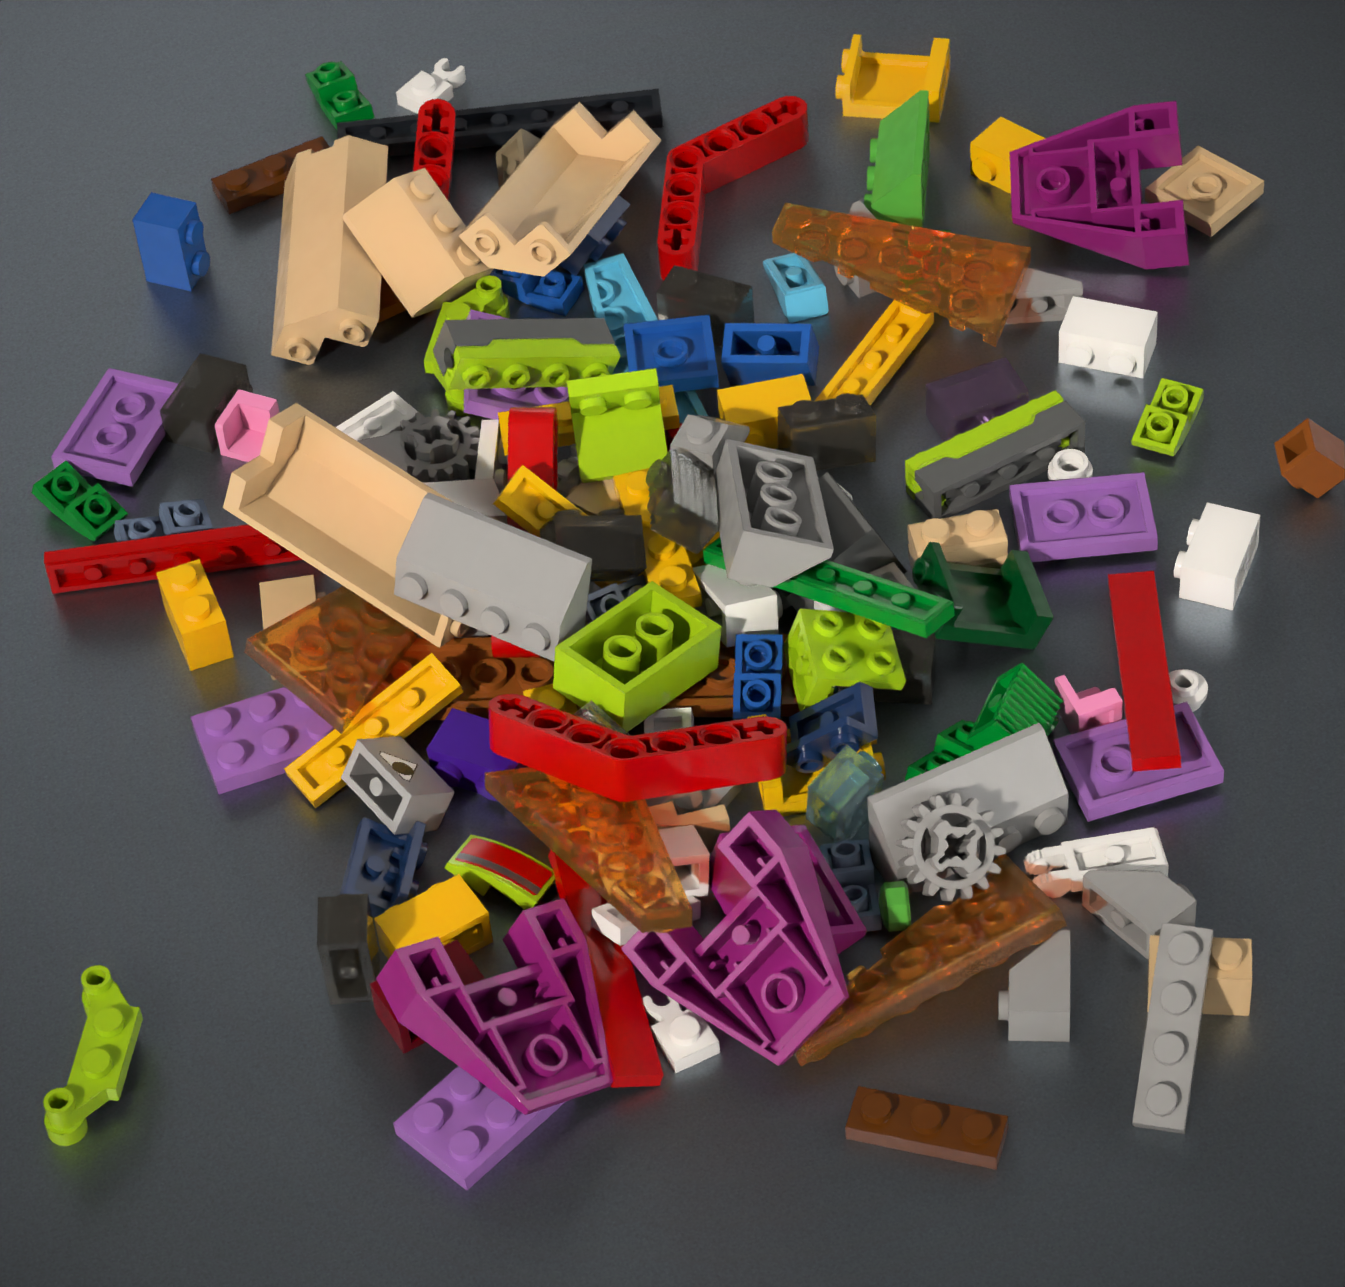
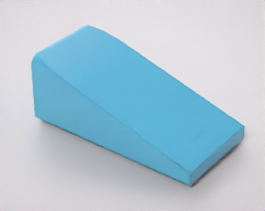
M799 251L763 261L764 269L782 311L790 323L824 316L828 313L826 286L804 252Z

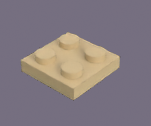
M1198 145L1182 158L1183 165L1172 166L1145 188V201L1157 203L1183 200L1186 224L1212 237L1264 193V180Z

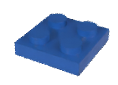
M710 315L623 324L629 372L656 368L659 387L673 385L674 392L719 387Z

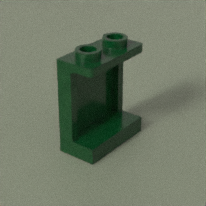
M929 542L921 557L914 563L912 577L918 590L948 599L954 603L955 616L934 632L936 639L1034 650L1054 618L1027 551L1011 550L1002 567L997 569L947 563L940 543Z

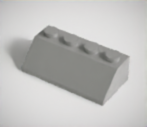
M726 439L711 487L727 578L733 579L744 586L762 585L773 588L831 558L834 548L814 458Z
M427 493L419 506L397 555L394 595L554 661L555 646L585 627L592 558L434 494Z
M1040 723L867 797L869 849L872 863L886 882L904 881V883H907L908 894L923 891L925 882L910 884L907 881L909 875L914 870L911 866H899L898 861L907 856V849L896 846V840L908 838L909 832L900 825L903 820L916 821L918 819L912 809L915 805L922 804L930 809V796L940 795L945 805L950 793H960L962 806L969 798L978 799V813L992 810L995 814L988 823L990 828H1003L1004 833L995 838L994 842L996 846L1005 848L1006 853L1041 835L1052 834L1061 826L1068 824V791L1045 730ZM955 814L940 816L942 820H947L951 826H956L958 823H963L966 820ZM924 836L921 842L922 855L925 853L926 838ZM958 838L945 839L949 847L944 852V856H956L953 847L957 843ZM979 840L977 841V851H976V856H977V858H979V854H980V841H979ZM947 867L943 872H938L936 876L944 879L955 873L951 868Z

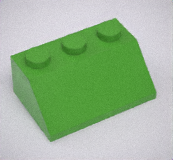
M920 90L882 119L879 124L878 138H871L870 163H875V166H868L867 191L873 192L872 194H865L864 205L892 237H906L908 229L923 230L930 159L929 90Z

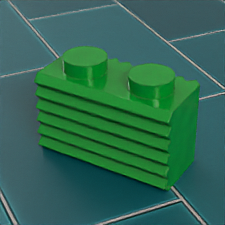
M1020 663L997 677L967 738V745L973 746L975 751L1037 723L1041 724L1046 736H1048L1059 722L1056 712L1061 708L1060 704L1063 700L1025 664Z

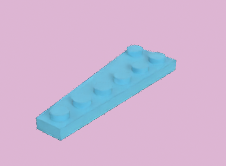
M624 253L584 265L585 279L594 317L605 319L615 342L614 345L617 346L621 355L613 374L629 372L623 324L658 320ZM695 390L674 392L680 423L684 422L688 414L708 416Z

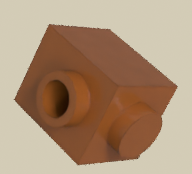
M1309 418L1274 443L1281 475L1294 488H1302L1314 497L1319 498L1345 479L1344 441Z

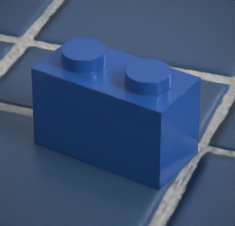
M151 192L132 219L146 281L192 291L199 279L206 275L210 266V255L206 251L203 237L204 226L199 218L196 202Z
M725 323L721 364L730 385H745L803 374L807 386H816L819 344L811 324Z

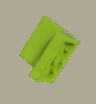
M656 368L567 381L580 479L583 483L613 479L615 475L657 466L658 472L669 470V458Z
M799 609L783 646L799 711L832 696L835 686L850 687L858 682H862L876 689H903L906 679L891 626L850 612Z

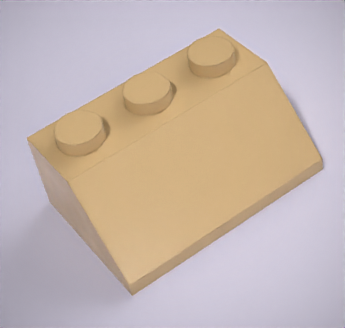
M425 168L393 178L347 211L342 217L412 318L441 308L443 302L455 301L476 288V282L481 277L490 275L494 268H488L460 239L459 235L466 228V225Z

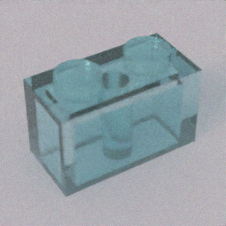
M846 745L808 785L806 819L835 843L842 840H851L868 821L867 797L877 794L883 789L884 775L881 773L882 768L880 764L864 751L857 753L850 746Z

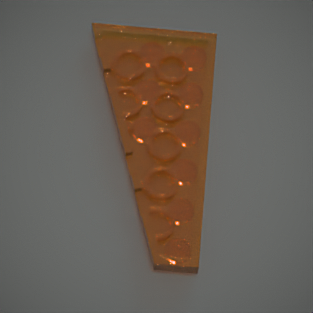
M790 203L784 204L772 229L774 244L812 262L821 260L837 267L838 274L849 279L856 275L870 282V289L924 314L935 312L949 319L950 326L962 332L966 328L972 329L983 335L984 342L995 347L1031 261V247Z
M342 586L249 637L246 641L244 653L342 734L419 635Z
M530 767L485 772V789L642 933H667L678 928L692 927L691 905L645 799L630 802L611 800Z
M1006 854L998 856L992 862L997 864L1001 871L999 874L990 873L985 877L989 883V888L979 890L971 885L973 898L961 899L959 897L950 905L934 906L880 949L883 958L866 970L864 966L859 965L847 974L849 983L846 987L849 997L792 1056L800 1067L809 1062L822 1060L835 1048L854 1038L869 1035L877 1026L898 1015L914 1011L922 1002L943 991H950L959 987L965 979L982 970L1001 965L1009 956L1031 944H1039L1046 941L1054 932L1067 926L1061 909Z

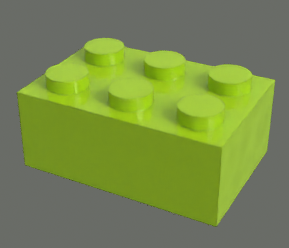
M651 581L555 646L553 689L584 710L594 707L625 734L718 668L722 626Z

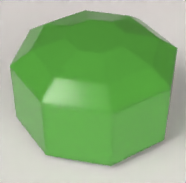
M904 881L884 882L880 889L878 902L881 920L885 928L889 932L909 930V927H911V914L907 883H904Z

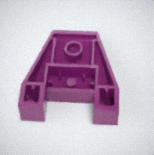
M1169 101L1134 105L1010 151L1013 223L1146 270L1189 265L1183 200L1143 204L1141 170L1183 165L1177 102Z
M774 809L749 811L717 845L719 850L752 889L705 939L680 911L652 915L621 949L651 986L774 1064L781 1066L841 1006L849 995L809 848L782 815Z
M564 898L523 910L502 940L518 968L516 970L464 986L440 938L434 937L395 949L376 978L399 1023L524 1115L610 1087L613 1083L587 941Z

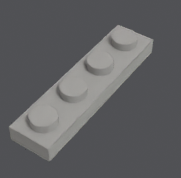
M1163 922L1161 924L1132 1121L1133 1127L1185 1134L1214 935L1213 929Z

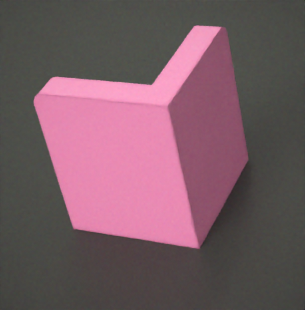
M238 389L215 423L221 455L249 462L259 456L268 421L280 413L277 399Z
M1065 675L1055 677V694L1063 700L1060 704L1061 708L1057 712L1071 734L1122 720L1123 700L1115 687L1102 692L1098 687H1092L1076 693Z

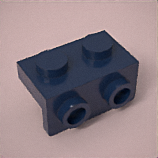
M618 195L574 252L558 266L576 276L590 258L597 262L611 242L615 241L626 226L627 222L621 217L630 206V203Z
M858 682L790 716L791 743L787 744L786 765L803 773L816 772L822 769L824 764L843 755L853 754L861 746L878 739L873 687Z
M363 817L356 830L338 904L377 917L390 907L402 904L415 897L419 881L413 879L414 871L421 868L428 850V843L422 841L426 824L416 821L408 834L394 835L386 825Z

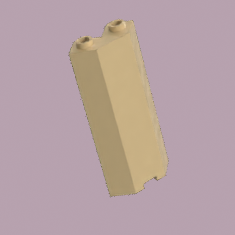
M579 102L551 126L459 237L488 268L544 277L574 252L662 140L634 110L607 132Z
M348 135L334 140V146L315 153L312 149H308L296 154L284 186L272 356L311 365L314 363L325 337L360 347L367 346L379 320L381 273L342 217L347 211L386 184L388 146Z
M298 403L270 418L260 455L231 473L223 508L439 648L454 637H462L470 628L468 625L394 595L397 555L424 496L427 493H431L446 500L449 499Z

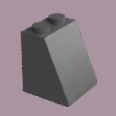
M827 471L818 479L834 548L831 558L827 560L866 573L894 562L900 571L905 574L907 572L905 567ZM771 587L772 590H776L779 593L784 610L788 609L791 605L797 612L800 608L814 609V600Z

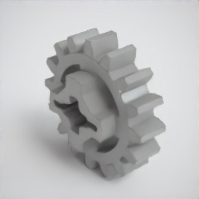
M433 409L431 417L425 418L423 414L417 412L415 413V422L411 423L403 419L400 421L401 431H391L390 434L399 432L408 474L422 483L454 481L458 477L462 480H469V469L476 470L480 432L478 426L471 427L468 416L457 420L456 412L453 410L444 417L440 416L438 409Z
M950 793L947 797L946 805L940 795L930 796V809L922 804L915 805L912 809L918 819L916 821L903 820L900 824L909 832L907 839L896 840V846L907 849V856L901 858L898 864L899 866H911L914 871L907 879L910 884L925 882L922 892L925 896H933L940 889L941 901H953L956 890L961 899L973 898L971 885L979 890H986L990 886L984 875L986 873L999 874L1001 868L992 861L994 856L1006 854V849L996 846L994 842L995 838L1004 833L1003 828H990L988 823L995 814L992 810L978 813L979 800L976 798H969L962 806L960 793ZM955 814L966 820L963 823H958L956 826H951L947 820H942L940 816ZM924 836L926 838L925 853L922 855L921 842ZM958 838L957 843L953 847L956 856H944V852L949 847L945 839ZM978 840L980 841L979 858L976 856ZM948 867L962 878L949 881L936 876V874L943 872Z

